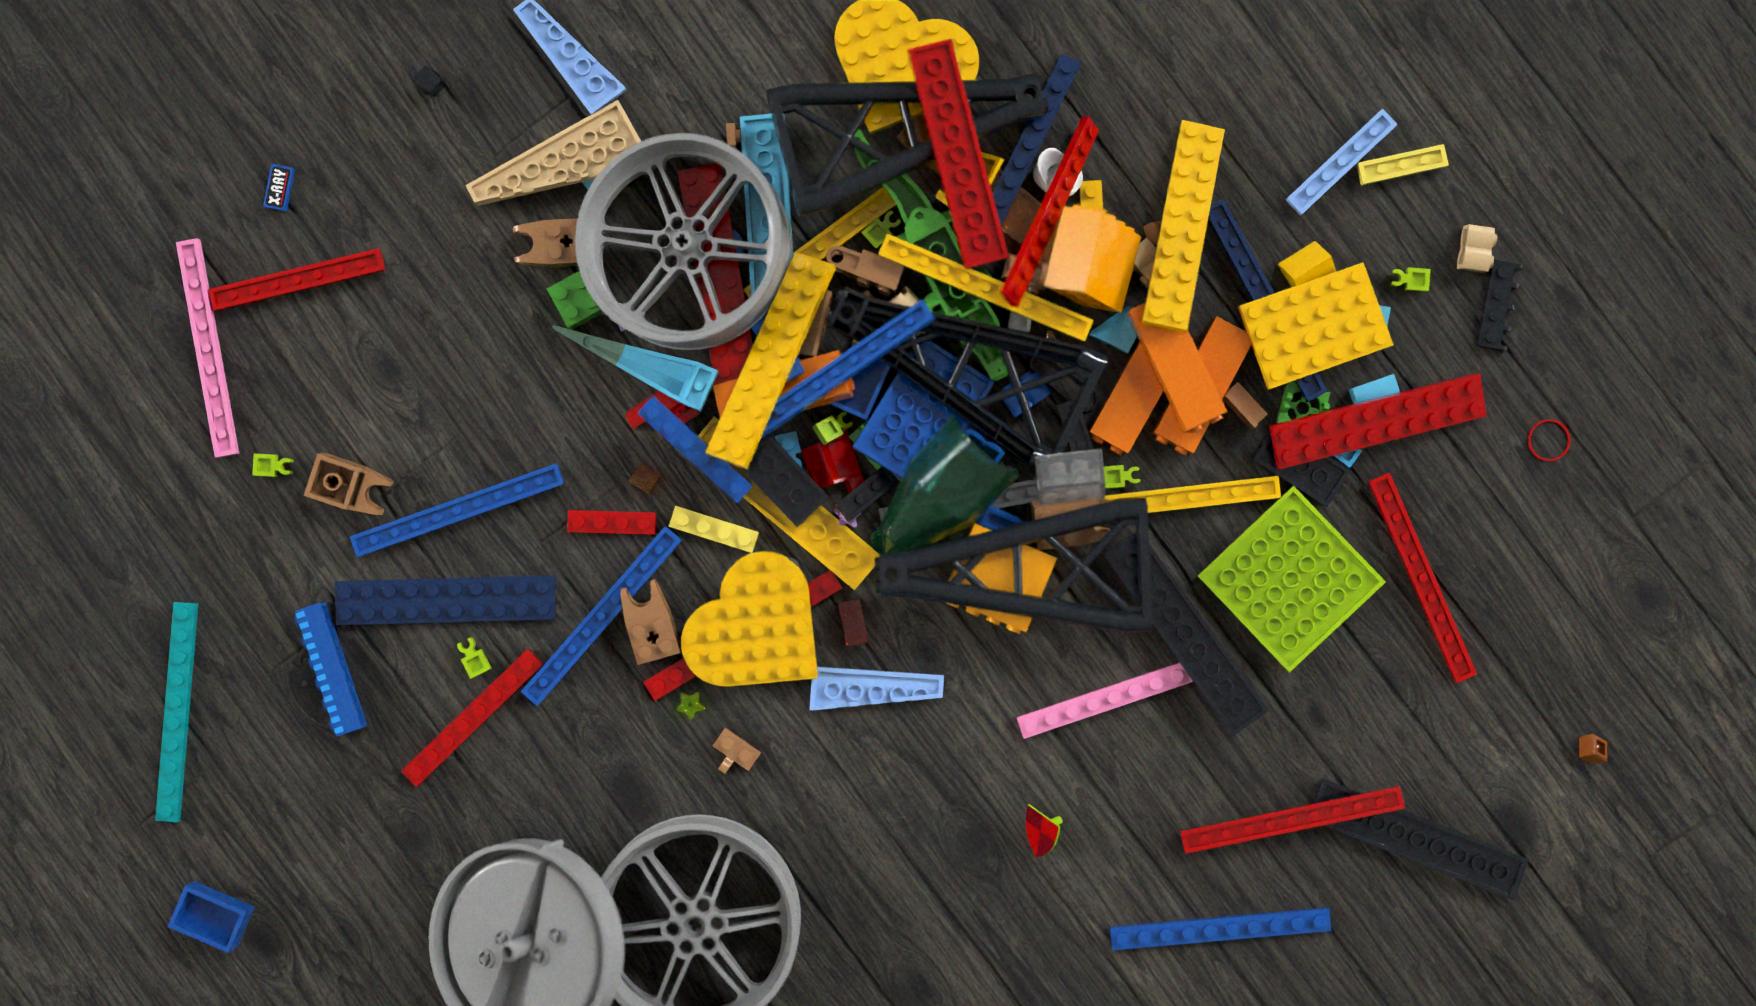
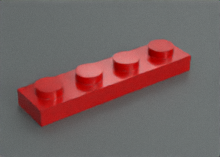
M568 510L567 532L656 535V513Z

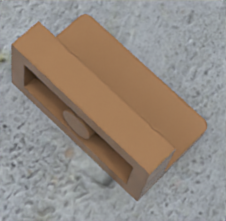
M1239 382L1234 384L1222 399L1249 429L1257 427L1258 423L1267 415L1264 409Z

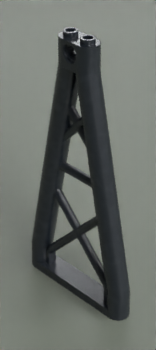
M1035 73L1011 79L962 80L969 105L971 102L1010 101L978 117L972 115L978 140L1019 121L1045 116L1046 111L1049 109L1047 98H1043L1042 95L1043 84L1041 77H1037ZM915 81L789 84L766 90L771 116L799 217L828 210L936 160L931 140L927 139L921 143L918 142L908 103H921ZM1024 94H1030L1034 99H1026ZM863 104L847 132L803 107ZM874 104H899L911 147L888 157L854 136ZM795 112L841 139L814 185L802 187L783 114ZM849 144L879 161L823 187Z
M845 287L844 290L839 289L835 301L838 302L835 311L830 309L825 321L829 323V328L851 337L859 343L877 331L876 328L862 318L887 324L909 309L910 306L870 298L849 287ZM850 306L853 309V314L850 317L843 316L840 311L842 307ZM932 311L930 312L936 320L920 330L925 333L917 336L914 334L880 357L889 366L1022 463L1049 476L1056 469L1108 360L1107 356L1082 345ZM940 336L966 341L949 381L927 366L919 344ZM975 344L1000 350L1013 386L1012 388L976 401L956 388V384ZM911 348L913 355L908 353L905 349ZM1010 352L1071 366L1021 384ZM1079 373L1086 378L1053 446H1047L1042 443L1024 392ZM1016 395L1033 443L984 407Z
M1146 498L1116 499L907 552L879 553V557H875V571H880V580H876V593H881V598L913 597L1121 633L1152 632L1149 524ZM1117 522L1082 561L1056 538ZM1126 525H1136L1139 605L1129 606L1088 568ZM1046 540L1075 567L1048 598L1023 594L1022 545ZM1012 548L1014 592L988 588L971 572L987 554ZM970 559L965 565H963L960 562L962 560ZM950 564L958 572L951 581L909 575L910 573ZM890 568L895 569L898 574L896 580L888 581L885 578L886 570ZM1082 574L1120 610L1058 599ZM966 579L972 585L962 584L961 582Z

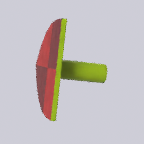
M1028 804L1026 830L1029 843L1036 857L1044 856L1056 845L1060 831L1059 825L1063 821L1060 816L1049 819Z

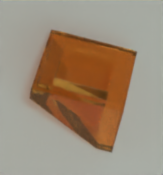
M641 464L628 482L649 494L660 475Z

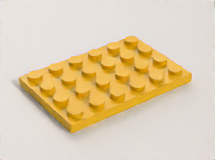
M1364 262L1238 307L1268 390L1393 346Z

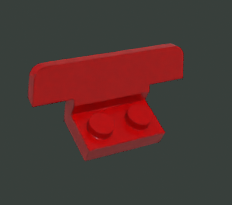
M660 391L653 394L684 423L699 415V411L678 403ZM653 395L627 412L626 418L632 429L646 421L638 412Z
M846 430L843 431V435L826 445L819 442L801 450L810 477L821 489L844 481L849 493L864 481Z

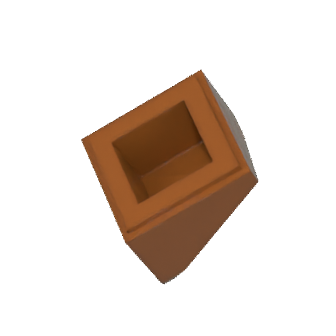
M1594 734L1581 736L1579 738V757L1591 764L1607 762V741Z

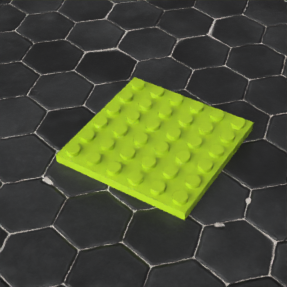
M1294 486L1197 575L1289 673L1386 583Z

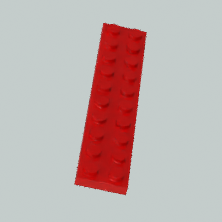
M952 39L909 48L907 53L964 267L968 269L1009 258Z
M712 164L677 171L684 211L688 218L696 215L724 179L721 165ZM726 191L706 217L708 220L725 197ZM729 208L713 230L712 235L714 238L734 240ZM698 224L696 227V232H701L704 229L705 224ZM706 244L704 252L711 251L713 244ZM721 248V252L737 253L736 248ZM698 260L693 261L695 269L699 266ZM711 260L708 264V271L722 314H729L746 302L739 262ZM703 277L698 278L697 281L713 321H715L717 318L704 279ZM751 329L727 343L709 348L712 368L719 371L715 380L716 385L739 378L753 347Z
M1474 373L1270 425L1269 427L1276 466L1278 469H1284L1486 417L1487 414L1481 375Z

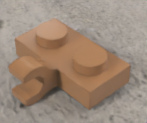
M726 727L713 744V747L726 755V758L718 768L724 774L734 761L749 771L761 754L759 750Z

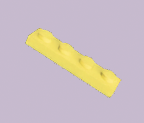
M1442 144L1359 162L1356 166L1360 184L1366 185L1449 166L1445 146Z
M675 506L669 527L753 553L759 535L757 531L679 506Z

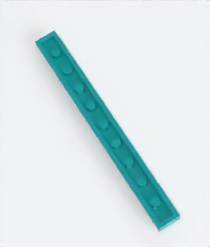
M173 602L155 821L179 822L181 818L198 603Z

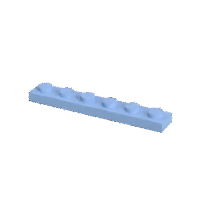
M1381 109L1285 200L1299 215H1302L1398 124Z

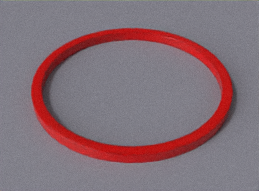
M1551 419L1542 420L1536 423L1530 430L1528 445L1533 455L1543 461H1555L1567 453L1570 447V434L1567 428L1559 421ZM1543 422L1557 423L1567 434V447L1557 458H1542L1532 448V432Z

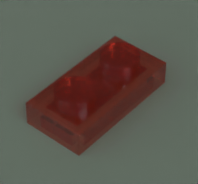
M860 599L838 603L846 645L852 646L867 643L868 638Z

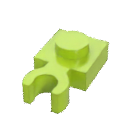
M892 210L886 213L883 222L877 218L861 232L875 249H878L883 244L887 234L892 235L889 229L896 228L901 223L900 219L895 223L889 221V217L893 215Z
M1407 268L1406 274L1399 269L1391 271V274H1396L1399 280L1398 282H1390V286L1398 287L1405 284L1406 291H1429L1430 269Z
M846 412L840 413L835 419L831 415L812 427L823 445L837 439L844 434V430L853 425L852 422L845 424L842 421V418L847 414Z
M254 454L252 475L277 477V471L284 475H291L293 471L285 470L284 465L287 462L293 463V459L283 458L278 461V455Z
M1124 465L1101 467L1102 489L1125 487L1126 480L1130 483H1139L1140 479H1133L1131 477V473L1138 471L1139 467H1131L1127 471H1124Z
M470 637L468 638L469 648H465L462 642L458 643L457 647L460 652L466 655L461 661L470 679L492 668L483 650H475L476 642Z

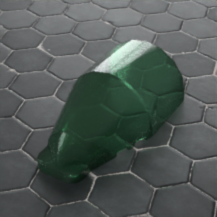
M952 415L908 463L905 474L897 487L896 494L886 511L881 525L871 535L872 548L878 554L907 552L938 544L974 525L1019 477L1018 470L1014 468L1009 472L991 459L967 436L956 418Z

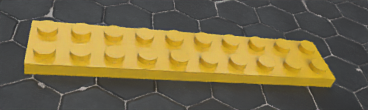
M1185 120L1181 121L1142 324L1182 333L1187 331L1225 129Z
M795 252L705 453L739 467L748 468L836 270L834 264Z
M715 416L698 435L708 445L720 421ZM729 463L752 484V488L743 498L853 590L859 586L874 568L875 557H879V553L846 525L840 526L839 520L822 505L796 527L741 467Z

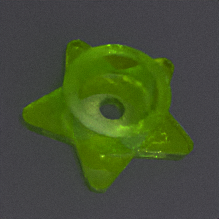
M699 692L691 696L685 693L680 694L682 703L676 710L685 712L690 720L693 719L697 711L705 709L699 702Z

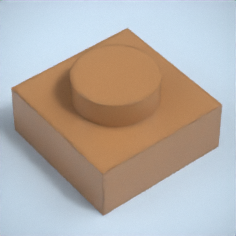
M726 123L727 144L738 149L737 143H741V131L736 128L735 123Z

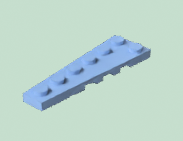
M525 0L513 9L591 115L627 91L607 69L587 52L535 0Z
M817 666L818 678L811 681L810 710L943 698L944 675Z

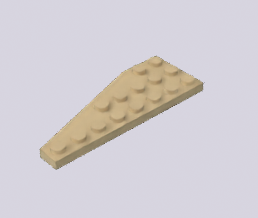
M616 100L472 181L466 187L474 203L480 206L596 179L598 174L617 155L641 142L620 102Z

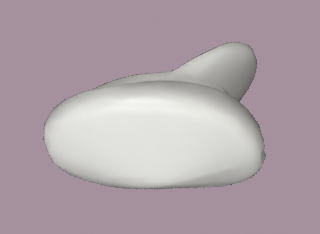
M1055 148L1044 150L1040 154L1033 170L1034 181L1046 193L1064 156L1062 152ZM1080 171L1069 196L1075 194L1081 187L1083 181L1082 171Z

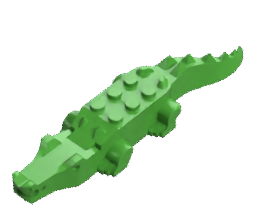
M858 129L854 137L869 145L861 130ZM854 147L856 156L863 168L879 162ZM906 174L882 184L894 199L905 223V232L896 238L964 266L950 211L947 210L940 213L934 210L918 185ZM985 268L975 269V271L991 277ZM922 274L931 291L923 300L930 311L1000 327L995 313L986 300ZM957 340L960 347L964 348L966 341ZM975 344L971 354L978 359L988 378L997 382L1006 377L1008 372L1000 350Z

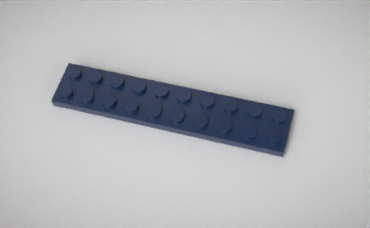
M555 575L335 581L336 625L556 619Z

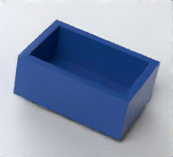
M853 342L850 349L858 343ZM880 358L852 377L855 389L852 390L853 397L828 405L867 421L891 366Z
M193 881L184 887L168 927L229 953L238 947L255 906Z

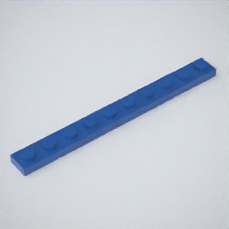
M919 301L779 397L760 440L935 321L936 319L924 301Z
M556 463L350 536V540L356 557H361L559 487L565 483L559 465Z
M665 526L524 687L521 693L536 706H539L622 611L621 589L627 588L633 598L682 542V539Z
M1328 907L1110 926L1112 950L1331 931L1330 910Z

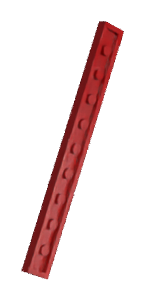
M1089 116L1081 117L1000 292L1011 307H1019L1097 137L1099 129Z
M1390 473L1367 481L1454 682L1459 683L1477 675Z
M831 570L808 583L811 607L843 588ZM683 658L644 681V684L655 701L696 675L691 671Z
M1400 786L1182 830L1180 833L1186 854L1405 809Z

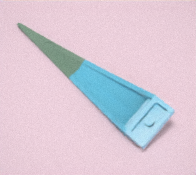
M556 325L552 326L557 332L671 399L699 412L702 411L719 373L718 370L696 361L614 342Z

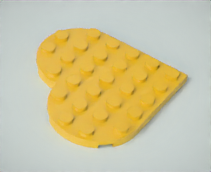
M858 0L844 11L836 26V52L848 82L915 81L907 50L950 38L952 39L962 80H975L979 69L978 50L974 40L967 31L953 22L942 19H929L919 22L914 12L899 0ZM908 103L912 118L923 114L921 103ZM874 104L864 119L869 134L904 122L899 104Z
M769 551L754 552L737 560L723 579L720 599L709 601L698 607L684 626L681 636V649L684 660L691 671L703 681L717 686H739L818 678L809 587L802 570L787 559L786 556Z

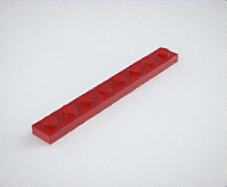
M378 248L211 288L208 291L213 311H221L386 270L381 249Z
M527 649L401 772L415 787L419 786L544 664L530 649Z

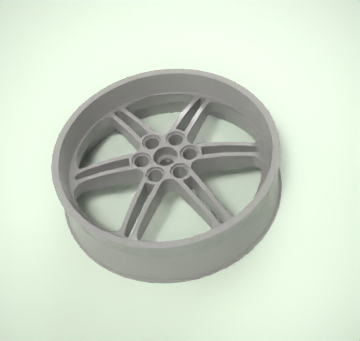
M686 133L666 134L641 141L629 147L608 163L598 174L583 200L579 211L575 236L576 256L582 279L588 292L601 310L614 322L650 343L676 350H699L727 343L750 330L769 311L790 265L792 250L791 231L785 208L772 185L753 162L741 152L722 141L703 135ZM674 157L705 159L717 163L726 169L724 179L696 215L691 218L686 216L666 172V162ZM656 168L659 169L677 212L672 214L655 174ZM649 175L666 219L665 228L661 231L606 225L604 220L606 211L617 195L637 177ZM737 177L736 181L734 182L728 193L725 195L719 206L716 208V210L708 220L706 217L709 215V213L721 199V197L723 196L729 185L732 183L734 178ZM747 183L752 184L762 199L768 217L769 237L767 241L763 244L714 238L712 235L713 230L732 204L741 187ZM682 220L683 226L675 230L676 222ZM704 223V229L701 232H696L697 225ZM615 233L653 238L652 244L605 237V234ZM669 238V244L666 247H661L663 239ZM686 239L688 243L684 244V247L681 246V242ZM712 243L711 251L704 252V246ZM609 244L661 253V260L632 299L624 304L618 303L609 288L603 267L604 248ZM730 247L747 250L767 251V254L750 255L721 252V248ZM677 258L676 266L669 267L670 260ZM698 260V268L695 270H691V263L693 261ZM711 260L766 263L767 270L765 276L755 292L735 311L729 314H722L708 271L709 262ZM667 271L668 273L665 275V277L660 281V283L655 287V289L650 293V295L645 299V301L634 311V308L652 289V287L660 279L663 273ZM681 273H687L705 316V325L699 330L677 331L653 325L645 319L646 311ZM703 277L716 313L717 318L715 321H713L697 281L698 278Z
M698 814L671 818L659 822L637 835L617 855L603 874L601 880L607 887L611 897H613L617 882L626 866L631 863L639 865L669 909L670 916L655 920L621 924L623 932L661 927L660 933L623 936L624 944L668 940L674 944L675 950L658 994L650 995L644 992L622 971L621 981L614 997L621 1006H674L675 994L692 956L699 953L706 957L738 994L735 1000L723 1006L767 1005L777 994L791 970L801 927V907L798 890L794 878L781 855L765 838L751 828L739 822L713 815ZM689 835H712L718 840V850L698 894L694 897H689L657 859L654 850L662 843L675 838ZM728 845L730 850L712 894L705 891V888L723 847ZM735 852H744L751 856L768 872L780 891L781 898L777 903L728 910L717 908L715 901L732 855ZM643 856L650 860L660 876L676 895L674 899H671L645 862ZM702 899L707 900L710 907L702 909L699 907L698 901ZM679 902L685 903L687 911H678L676 904ZM772 911L780 912V914L729 923V918ZM715 917L721 918L723 925L720 927L714 926L712 919ZM695 918L699 919L700 924L698 927L693 925L694 921L692 920H695ZM777 923L782 929L779 955L768 977L763 982L755 983L749 979L723 944L720 935L725 932ZM668 924H676L679 931L675 933L669 931ZM711 938L715 945L713 947H706L703 940ZM689 941L693 948L685 950L682 948L681 942ZM717 951H719L749 990H744L715 956ZM677 957L686 960L668 1001H663L662 996Z

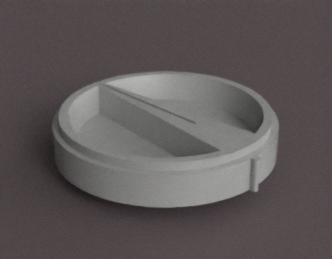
M524 838L481 849L464 859L450 873L438 893L432 910L429 928V952L433 974L447 1006H610L621 981L624 963V938L615 903L597 873L582 858L563 847L562 839L550 842Z

